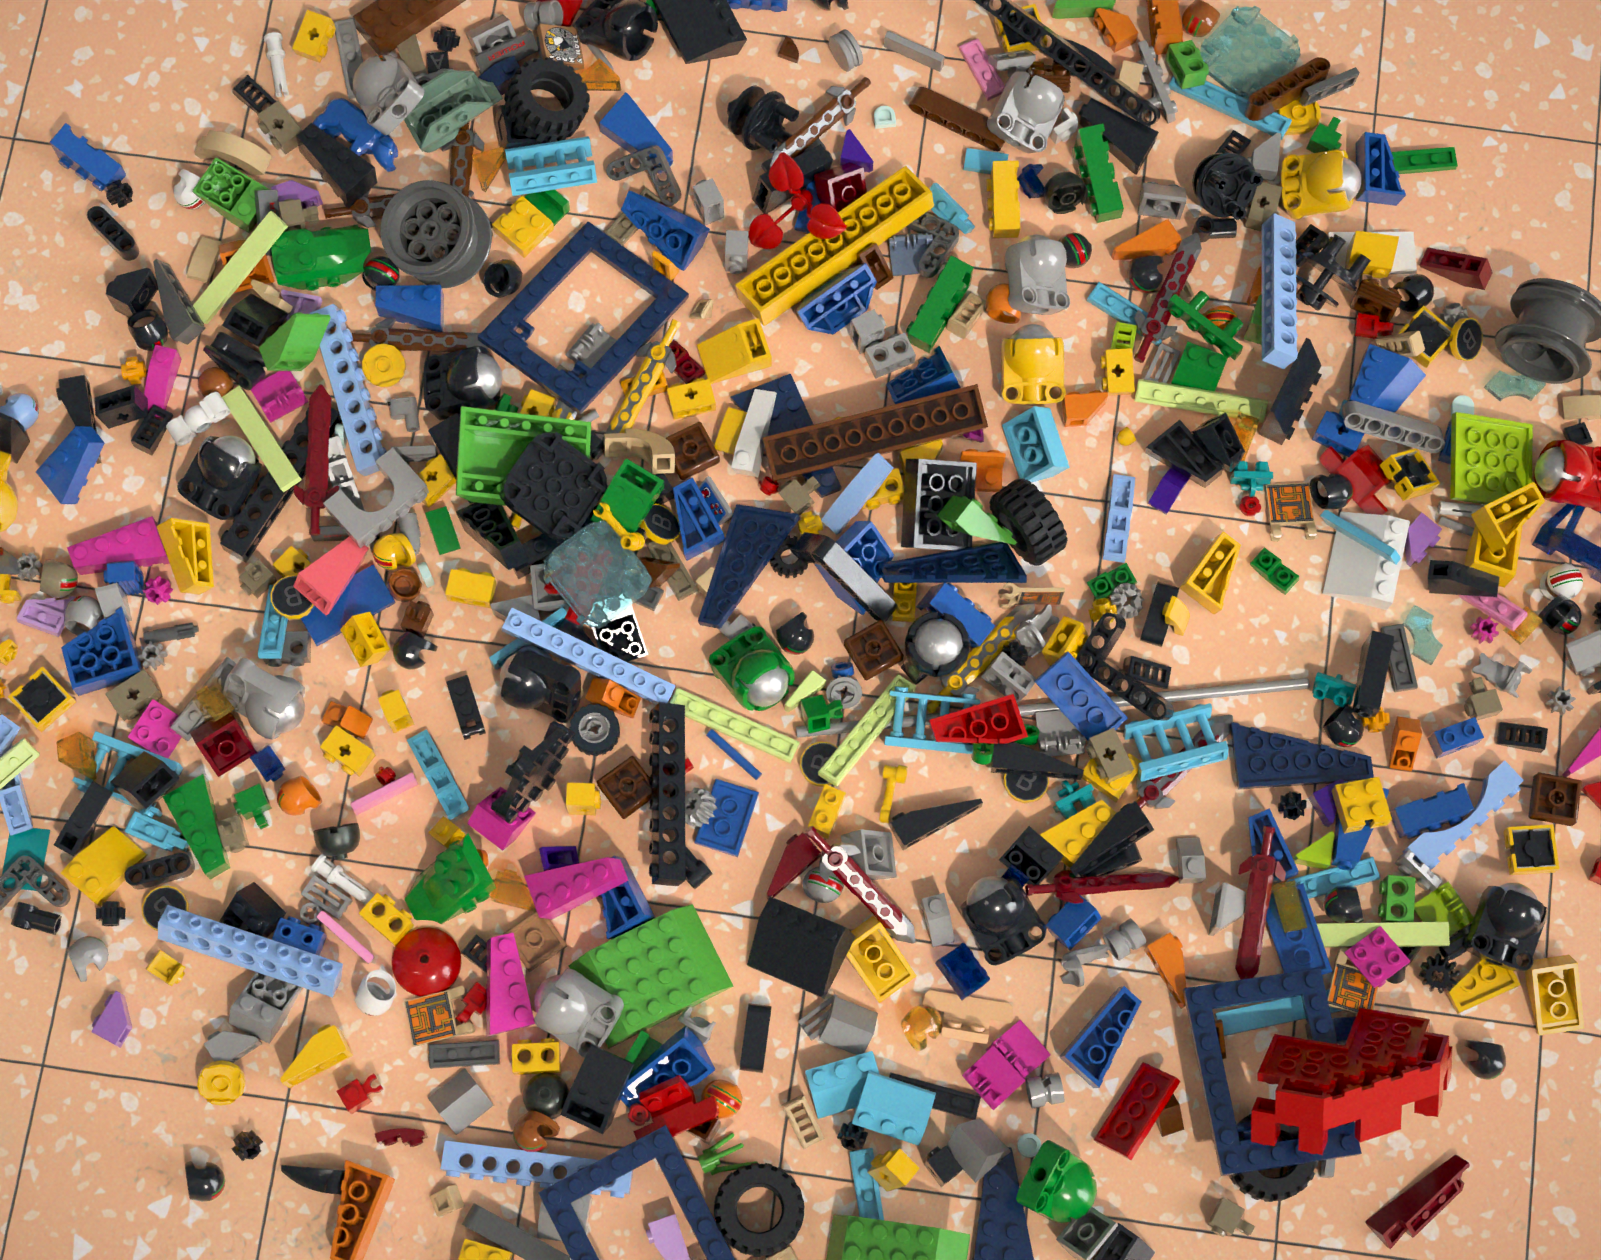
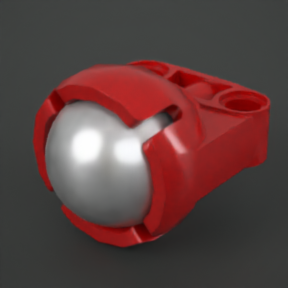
M1561 439L1548 443L1541 451L1534 471V482L1543 498L1550 502L1568 503L1588 507L1594 511H1601V447L1597 446L1594 448Z

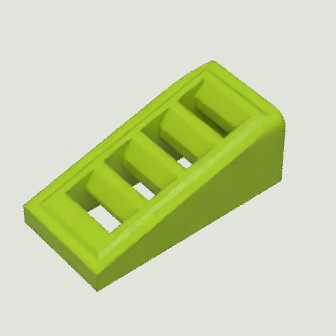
M1116 322L1111 349L1132 348L1133 352L1137 326ZM1117 340L1127 341L1129 344L1119 343Z

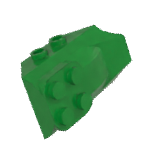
M357 224L337 228L324 227L317 231L300 229L283 232L271 247L278 285L314 291L319 289V287H338L354 279L364 272V261L371 253L368 228L358 227Z
M467 834L461 840L450 844L448 849L436 856L435 862L416 877L412 888L404 900L415 920H429L443 924L462 913L466 914L477 908L476 904L487 900L490 897L489 894L496 889V886L471 837Z

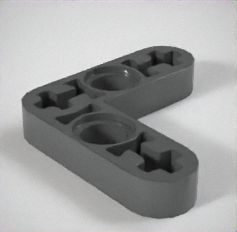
M648 146L618 158L607 166V175L614 181L648 170L659 197L665 205L672 206L681 199L682 194L663 150L659 146ZM656 153L657 157L654 159L650 158L649 155ZM631 158L638 159L640 162L639 168L632 167L630 163ZM659 163H661V165H659L658 167L654 168V165H656V164L658 165ZM623 165H625V169H623L619 173L614 172L613 169L615 167L620 168ZM658 170H662L666 173V181H662L658 178ZM667 183H670L668 187L663 188ZM670 192L674 193L675 196L668 198L667 194Z
M926 212L906 227L923 235L926 232L932 234L933 241L919 261L920 274L923 277L932 278L939 272L958 243L959 229L954 224ZM928 223H934L937 226L933 230L925 228ZM937 247H941L945 250V252L942 254H935L933 250ZM932 259V267L925 269V266L928 267L930 265Z
M29 856L19 857L0 877V890L7 894L5 897L0 895V911L26 883L31 885L56 907L66 906L71 898L68 889ZM31 862L29 864L31 869L29 871L23 870L22 863L28 864ZM16 871L23 878L20 880L13 872ZM43 875L47 876L48 884L42 888L38 887L37 879ZM9 878H14L16 882L15 887L12 890H5L4 882ZM52 887L57 892L62 893L63 900L57 899L54 901L56 896L50 892Z

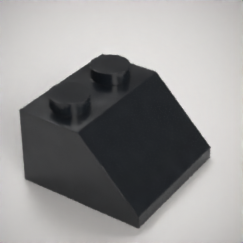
M143 268L117 275L114 281L108 284L105 294L115 311L130 318L134 313L147 308L158 291V284L151 269Z

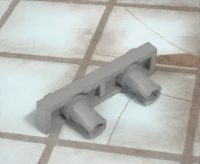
M1146 40L1138 42L1141 60L1134 63L1144 65L1142 73H1148L1156 93L1155 97L1147 100L1163 111L1167 123L1176 121L1175 113L1178 112L1175 101H1171L1169 98L1171 92L1168 83H1163L1162 68L1160 64L1156 65L1154 58H1156L1153 46H1148Z

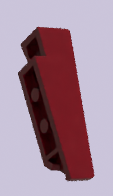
M1458 1155L1452 1156L1367 1219V1226L1389 1249L1397 1243L1405 1232L1414 1238L1463 1191L1465 1183L1461 1180L1463 1172L1470 1167L1469 1162Z

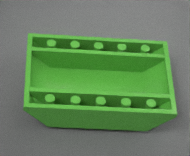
M461 406L456 496L471 502L505 505L504 501L500 498L503 480L528 443L538 434L557 432L563 435V440L590 459L591 422Z
M693 904L671 910L586 952L568 965L570 969L582 974L586 979L612 995L619 996L624 1003V1008L617 1023L605 1040L608 1049L638 1035L641 1030L646 1031L684 1012L687 1007L692 1008L734 987Z
M833 1215L826 1260H967L970 1234L878 1219Z

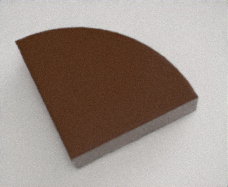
M785 36L778 52V57L798 64V48L791 38Z

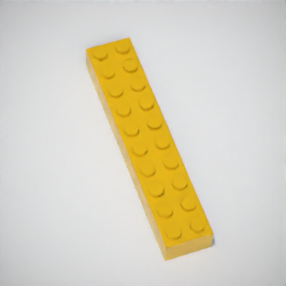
M904 166L838 212L842 221L847 225L845 231L829 239H820L808 233L735 284L738 299L756 318H759L763 326L767 325L855 263L858 253L874 242L879 246L933 208L932 191L907 166Z

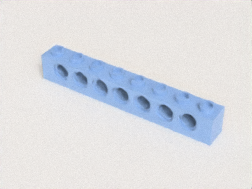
M1273 213L1262 224V361L1285 369L1296 360L1298 355V334L1296 330L1297 234L1294 221Z
M331 304L310 314L319 313L321 315H330L331 317L320 343V349L356 470L363 476H368L380 471L375 461L387 451L382 447L381 440L383 436L375 424L377 419L376 413L369 404V400H371L370 393L363 384V380H365L364 373L357 364L359 356L351 344L353 337L350 330L346 328V314L343 309H339L335 304ZM336 326L335 332L330 334L331 329ZM342 346V350L336 354L338 347ZM348 365V370L342 373L343 368ZM354 385L353 391L348 393L349 387ZM360 405L359 411L354 413L355 407ZM366 425L365 431L360 433V428ZM372 444L371 451L366 453V448Z
M511 608L502 626V632L525 643L537 646L547 653L601 679H610L635 695L656 705L659 702L668 703L676 686L514 608Z
M167 905L158 922V939L332 998L342 978V963Z
M445 1141L440 1169L446 1171V1176L460 1177V1173L470 1174L469 1179L483 1180L485 1176L493 1177V1182L507 1183V1179L517 1180L516 1185L530 1186V1183L533 1182L540 1183V1188H548L563 1180L556 1179L554 1176V1172L558 1167H565L567 1169L565 1177L567 1178L599 1160ZM465 1155H471L473 1157L472 1165L466 1168L462 1167L461 1159ZM488 1158L496 1159L497 1164L493 1170H486L484 1167V1163ZM512 1161L520 1163V1169L516 1173L508 1172V1164ZM533 1165H543L544 1170L540 1176H533L531 1174ZM633 1170L617 1178L612 1184L604 1185L589 1194L601 1195V1191L610 1192V1197L624 1198V1194L630 1195Z

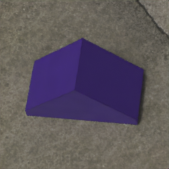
M851 129L847 130L840 166L850 162L863 167L864 172L870 173L873 171L874 161Z
M1170 468L1161 479L1148 504L1167 515L1189 481V478Z
M1342 779L1312 793L1308 798L1326 827H1330L1333 824L1337 811L1332 789L1337 784H1343L1344 780Z
M576 846L539 848L544 871L579 864Z

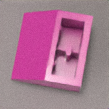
M500 786L477 804L467 824L503 851L517 839L533 819L536 812L528 807L524 813L519 812L511 824L500 818L491 809L492 803L507 791Z

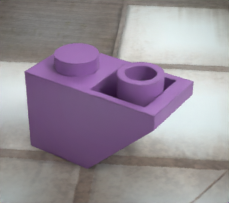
M293 180L271 187L272 190L278 191V202H283L286 199H300L302 209L312 206L318 207L323 204L319 191Z
M1422 512L1408 528L1405 554L1407 565L1410 567L1415 561L1419 564L1427 555L1425 549L1428 546L1433 548L1441 539L1438 534L1442 528Z
M115 991L114 994L109 995L104 1004L106 1008L103 1013L98 1015L93 1021L91 1032L121 1048L133 1027L126 998L120 992Z

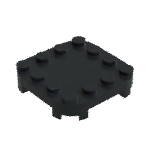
M557 432L538 434L528 443L504 478L501 485L500 498L511 511L540 532L554 540L564 541L582 529V525L608 488L607 477L604 472L605 468L600 462L596 464L563 440V435Z
M554 720L550 723L544 740L538 746L531 750L524 745L519 750L520 753L517 760L513 764L508 765L505 773L512 777L507 791L491 805V809L495 811L496 815L511 824L519 812L524 813L532 801L536 802L541 797L544 789L549 791L556 782V779L553 777L560 771L562 767L560 762L569 751L567 746L574 739L576 733Z

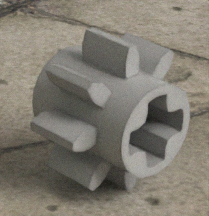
M1460 303L1448 304L1444 307L1443 313H1440V319L1451 328L1459 319L1468 318L1467 308L1463 309Z
M22 553V557L17 559L20 571L18 578L20 580L26 577L32 582L36 575H41L39 567L43 565L40 561H36L37 557L35 554L29 557Z
M149 641L148 646L140 647L143 651L142 655H139L138 658L144 661V668L152 666L156 671L158 666L166 665L164 657H167L168 654L166 651H162L163 646L161 643L155 646ZM151 654L157 655L155 658L149 657Z
M1559 686L1555 692L1550 691L1547 694L1551 699L1545 705L1550 706L1552 709L1551 713L1559 712L1563 716L1566 710L1571 711L1574 708L1571 702L1576 698L1571 696L1570 689L1567 691L1562 690Z

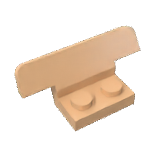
M929 990L925 993L922 1004L925 1005L922 1008L930 1009L926 1007L929 1005L937 1011L944 1012L941 1027L942 1037L987 1044L990 1020L1012 1023L1013 1007L1009 1003Z

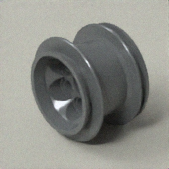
M423 180L404 187L390 200L381 220V241L388 257L400 270L414 276L426 285H441L442 288H451L467 282L479 272L490 252L492 231L485 211L474 200L464 196L455 187L443 182ZM453 214L452 218L449 221H447L449 215ZM459 233L458 238L454 241V236ZM425 247V251L421 255V250ZM445 250V254L440 258L441 252Z
M1536 278L1521 283L1510 300L1511 310L1518 319L1517 323L1501 328L1495 336L1496 347L1504 361L1516 372L1544 383H1568L1587 375L1592 367V361L1584 349V345L1601 338V301L1585 289L1561 280Z

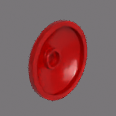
M429 927L419 928L406 934L398 942L392 956V970L399 985L407 992L420 997L448 990L457 980L462 964L460 950L454 939L442 930ZM423 956L429 957V961L427 963H421V958Z

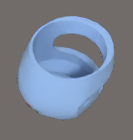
M24 393L9 396L5 400L6 405L0 407V413L19 422L17 424L23 432L30 428L38 419L39 407L36 401Z

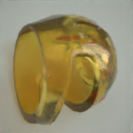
M929 1005L913 1007L901 1020L905 1037L916 1051L926 1049L927 1035L932 1039H936L942 1030V1018L939 1012Z

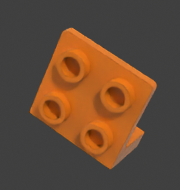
M976 449L961 451L959 462L977 463L975 491L998 492L1002 489L1003 466L1006 453H1001L998 450L978 452Z

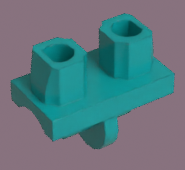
M1240 461L1230 477V484L1241 485V490L1248 491L1249 497H1254L1256 491H1263V485L1270 484L1271 479H1273V472H1270L1268 462H1256L1255 471H1248V462Z
M1318 672L1315 677L1312 693L1316 699L1328 698L1333 700L1335 705L1344 707L1346 703L1352 704L1357 685L1342 680L1343 675L1337 674L1335 678Z
M1067 780L1061 782L1063 789L1058 791L1057 794L1060 798L1065 795L1067 796L1055 802L1053 808L1056 813L1060 812L1065 819H1068L1077 814L1073 806L1074 803L1079 801L1084 809L1096 803L1092 794L1094 788L1089 784L1074 792V790L1080 787L1078 782L1076 781L1070 785Z

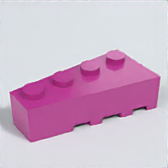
M153 516L67 547L73 567L80 575L102 573L104 570H107V563L135 561L138 566L143 567L153 566V564L163 563L165 565L170 563L157 529L158 524Z
M610 857L524 876L539 918L552 920L628 881L621 860Z
M514 932L490 938L487 940L486 1037L535 1024Z

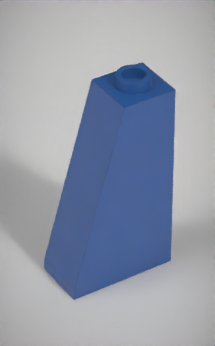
M625 92L599 122L600 132L630 154L651 145L659 146L671 167L674 161L673 150L631 96ZM651 153L649 157L655 159L657 155L656 153ZM659 163L658 165H657V164L654 165V168H656V167H658L659 165H661V163ZM658 170L657 173H658V174H661L663 171H662V170Z
M1383 788L1385 798H1387L1389 789ZM1337 812L1331 865L1338 866L1342 870L1354 869L1362 856L1373 828H1370L1368 825L1364 826L1360 831L1344 833Z

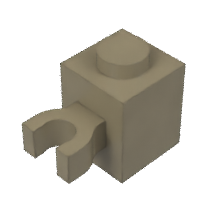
M286 199L283 202H279L281 220L288 226L284 232L305 229V222L319 221L317 206L302 209L300 199Z
M814 476L803 486L796 479L793 481L789 480L781 486L779 494L795 514L801 515L815 503L809 494L821 485Z
M259 559L253 564L250 562L244 568L246 571L239 576L242 582L240 587L247 595L253 594L257 599L269 589V585H273L277 581L274 574Z
M1482 677L1475 678L1469 683L1474 695H1470L1465 700L1464 709L1467 716H1470V718L1475 717L1478 721L1496 716L1503 710L1496 689L1485 691Z
M239 815L216 822L223 848L227 852L237 853L249 845L244 823Z
M1226 1198L1220 1199L1208 1222V1225L1213 1227L1211 1231L1221 1237L1232 1235L1235 1228L1249 1236L1255 1228L1254 1225L1240 1219L1245 1209Z

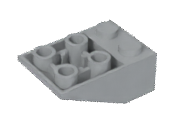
M256 972L230 1008L229 1024L270 1044L282 1027L303 987Z

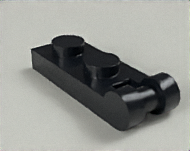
M468 675L446 681L464 740L470 739L475 734H486ZM475 721L476 725L467 727L466 723Z

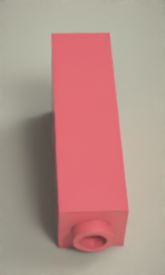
M349 536L298 573L293 587L322 613L328 615L363 563L369 548L365 545L360 548Z

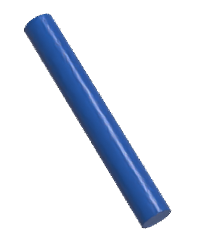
M713 729L707 733L706 736L755 780L760 778L762 773Z

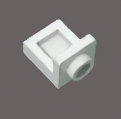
M1067 107L1062 109L1061 119L1063 123L1052 130L1051 139L1055 145L1061 141L1069 140L1077 130L1078 118Z

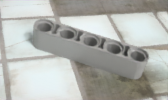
M1348 401L1342 406L1344 423L1349 429L1430 453H1438L1445 446L1442 430L1437 425L1357 401Z

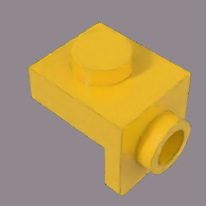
M0 574V602L6 604L21 601L22 597L17 591L10 590L11 574Z
M444 816L428 832L432 838L446 849L449 848L450 844L461 840L466 835L458 826Z
M158 950L145 968L170 986H173L174 983L178 984L185 975V972H183L185 966L161 950Z

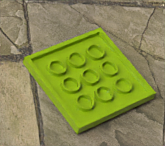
M1460 412L1453 413L1451 416L1450 499L1489 504L1532 483L1533 424Z

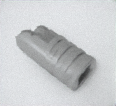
M407 513L403 517H398L397 520L400 533L407 537L416 556L419 554L421 547L419 538L421 537L417 514Z

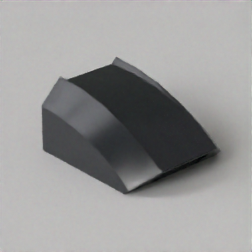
M505 105L499 106L495 115V126L501 150L505 151V149L547 143L546 140L540 142L536 141V138L532 136L531 138L525 136V132L519 131L515 127V122L510 121L508 117L510 112H506Z
M1226 412L1207 420L1192 431L1202 449L1222 468L1231 472L1239 465L1245 450Z

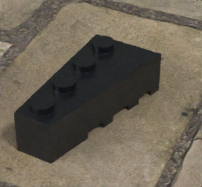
M310 123L297 135L300 153L321 174V178L332 187L333 192L343 200L344 205L348 209L354 205L356 200L360 199L377 184L376 171L373 165L313 123Z
M475 502L456 511L464 531L505 568L510 570L529 561L502 505Z

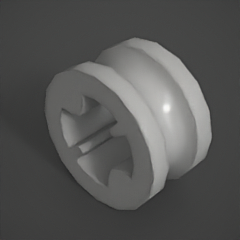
M306 903L300 910V917L307 924H317L319 920L316 916L322 910L315 903ZM309 908H312L313 911L317 910L313 919H310L309 916L305 917L308 914Z

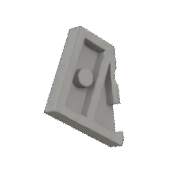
M1408 850L1397 859L1395 864L1399 866L1398 870L1408 877L1410 875L1415 877L1416 883L1424 890L1433 891L1442 882L1424 863L1421 862L1419 864L1412 859L1415 854L1411 850Z

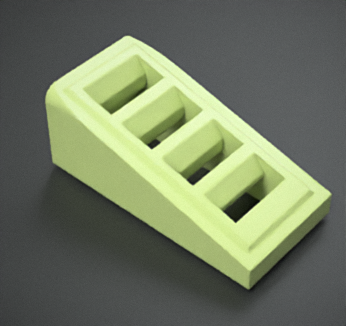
M810 671L785 702V711H792L801 704V699L809 698L826 686V680L815 671Z

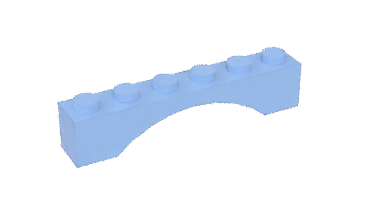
M1503 761L1483 779L1478 803L1466 820L1447 830L1424 832L1402 852L1405 853L1411 850L1415 854L1412 859L1419 864L1421 862L1424 863L1430 870L1433 869L1440 862L1438 857L1442 853L1447 856L1457 847L1454 843L1459 838L1464 841L1473 832L1470 828L1475 824L1481 826L1489 818L1486 814L1490 810L1496 812L1505 804L1503 799L1507 795L1512 798L1519 792L1521 788L1518 785L1524 780L1506 761Z

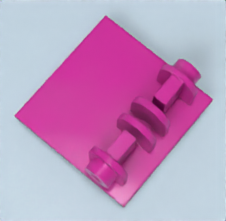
M278 371L260 381L251 389L270 423L309 402L291 371Z
M152 699L128 735V738L133 743L141 745L152 753L169 758L182 738L170 728L179 715Z
M1381 926L1344 952L1374 988L1377 986L1379 988L1386 983L1385 980L1411 962Z
M1021 1020L986 1049L988 1051L991 1047L995 1046L1023 1078L1027 1077L1051 1056Z
M995 1046L991 1047L962 1075L993 1111L1026 1081Z

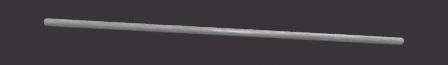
M1308 678L1156 693L1169 702L1302 690L1309 689L1310 684ZM1142 693L1139 696V700L1142 704L1146 700L1145 693ZM1119 696L1110 697L1118 707L1132 706ZM1053 702L1018 705L1021 716L1035 715L1036 712L1059 711V708ZM940 713L926 714L925 725H930L928 720L940 717ZM917 715L903 716L902 728L916 726ZM894 717L884 729H893ZM859 721L830 723V729L808 734L806 726H796L797 738L850 733Z

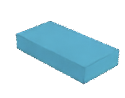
M967 148L963 170L991 174L993 161H1008L1009 154Z

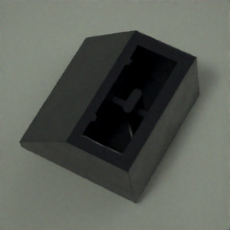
M251 293L232 307L222 326L253 345L260 347L268 337L278 330V327L283 324L288 314Z
M143 751L110 783L143 815L172 789L180 778L163 761Z
M1028 826L999 861L1026 884L1040 885L1061 862L1064 855Z
M253 882L236 892L219 922L267 938L276 929L280 917L284 918L286 912L260 886Z
M1118 1223L1116 1229L1103 1243L1092 1260H1151L1155 1251L1137 1235Z

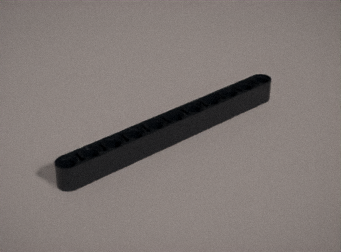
M973 0L1142 125L1150 126L1159 121L1160 111L1155 105L1013 1L1000 0L1001 7L997 10L993 7V0ZM1012 10L1018 14L1016 22L1010 20L1009 15ZM1028 23H1032L1035 26L1033 34H1029L1026 30ZM1045 35L1050 36L1052 39V44L1049 47L1043 43ZM1063 47L1069 51L1067 59H1063L1060 56V50ZM1079 60H1083L1086 64L1083 72L1077 68ZM1096 72L1101 73L1103 76L1101 84H1097L1094 81ZM1113 85H1117L1120 89L1118 96L1111 94V87ZM1130 97L1135 98L1137 101L1135 109H1131L1127 104ZM1146 110H1151L1154 113L1152 121L1145 119L1144 114Z

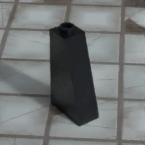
M1091 98L1088 104L1084 103L1078 115L1081 116L1079 124L1083 128L1103 124L1105 132H1103L1102 138L1103 142L1108 141L1109 152L1132 173L1137 175L1154 146L1159 132Z
M821 144L793 158L804 176V183L800 190H803L809 183L815 180V174L831 168L832 156ZM768 171L759 176L752 200L763 214H768L795 194L789 193V190L784 192L776 190L770 183Z
M1373 630L1362 645L1353 703V712L1365 718L1375 717L1380 710L1394 636Z

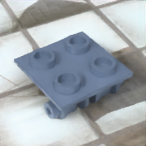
M926 232L925 235L921 233L893 235L888 239L893 276L920 274L919 261L933 241L932 234ZM932 259L930 265L928 267L925 266V269L932 267Z

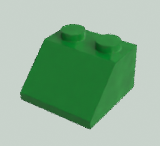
M1187 341L1171 384L1215 391L1228 357Z

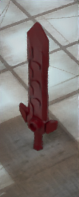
M322 384L316 388L309 398L306 490L304 491L302 488L294 485V495L302 505L305 504L307 508L311 509L309 535L311 536L320 535V509L325 508L323 503L339 491V486L328 490V453L332 398Z
M1272 826L1263 827L1264 834L1261 853H1257L1253 857L1249 856L1239 866V875L1252 869L1235 966L1240 980L1253 978L1259 971L1273 873L1282 882L1285 881L1286 872L1279 860L1276 861L1270 855L1272 837L1275 832V827Z
M1062 870L1054 875L1052 884H1027L1025 892L1027 896L1055 893L1057 898L1075 904L1083 903V899L1079 895L1169 888L1179 880V877L1164 871L1071 878L1069 877L1071 870Z

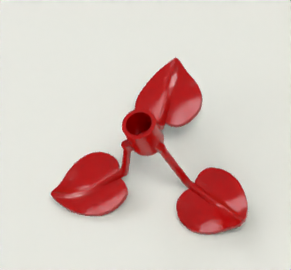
M781 152L769 170V180L776 190L781 192L789 190V193L795 194L791 199L792 206L775 221H773L769 214H760L755 217L749 227L751 244L763 249L776 248L783 240V231L777 224L794 209L803 211L807 208V217L810 218L807 228L817 238L829 239L845 231L847 225L831 205L826 203L817 204L811 211L813 196L808 190H800L804 183V176L800 167L789 155Z

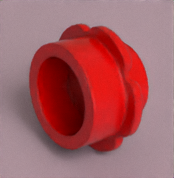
M768 476L759 481L760 490L764 494L771 496L778 493L777 489L780 485L777 481L773 482L772 478Z
M1245 496L1242 498V503L1239 507L1245 516H1255L1256 513L1260 512L1261 504H1259L1257 497Z
M379 767L375 777L380 784L385 786L395 781L396 774L390 767Z
M634 1103L630 1106V1112L628 1113L630 1122H633L636 1126H642L650 1120L651 1113L642 1103Z

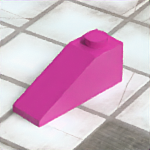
M155 345L149 363L144 395L148 398V413L153 405L166 410L182 360L176 349Z

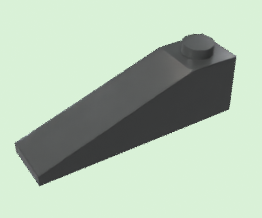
M155 259L153 261L164 320L169 329L168 333L174 341L188 345L206 328L171 266Z

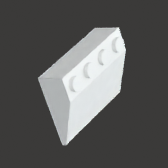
M1340 512V518L1394 548L1401 559L1395 565L1336 530L1322 594L1388 610L1395 596L1410 521L1389 515Z

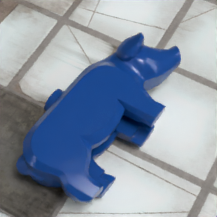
M344 98L332 99L328 102L325 111L314 120L313 124L324 130L325 133L334 139L343 134L344 138L351 143L349 149L358 156L363 154L374 155L376 161L387 172H392L396 169L393 162L394 158L398 157V149L393 139L389 135H383L369 125L364 111Z

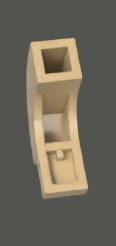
M209 130L207 136H202L197 143V149L194 154L200 159L219 158L229 161L250 175H264L272 158L265 150L241 137L214 130Z
M625 429V433L604 434L605 457H638L650 464L652 474L674 473V448L661 435L641 429Z

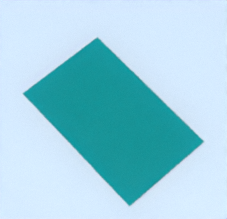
M33 828L12 836L9 833L2 875L21 856L31 857L44 868L50 830ZM31 862L28 864L22 863L23 870L29 871L31 869L29 867ZM16 871L13 872L20 880L23 878ZM42 876L37 879L38 887L41 886ZM7 879L4 882V888L13 889L16 884L15 879ZM26 883L21 889L36 891L28 883Z

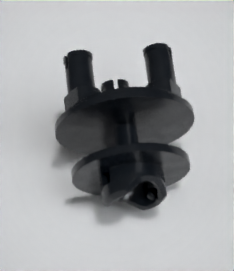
M754 85L744 90L738 98L729 102L727 107V114L729 116L728 128L731 133L742 135V143L747 149L757 150L764 148L769 153H773L777 149L778 141L783 143L792 135L782 126L784 118L794 122L799 116V111L786 104L785 97L778 91L765 94L761 87Z
M1215 153L1207 156L1199 163L1193 174L1192 186L1201 206L1207 212L1218 217L1232 216L1235 220H1242L1246 216L1245 208L1252 201L1257 186L1262 184L1263 177L1255 171L1252 163L1245 157L1235 153Z
M1334 234V237H1330L1321 252L1318 251L1316 255L1309 251L1301 254L1309 264L1322 273L1314 285L1296 275V282L1301 285L1296 293V298L1317 311L1323 307L1325 302L1337 308L1339 303L1322 291L1332 279L1347 289L1356 291V282L1371 260L1360 254L1350 269L1343 268L1336 262L1335 257L1346 241Z

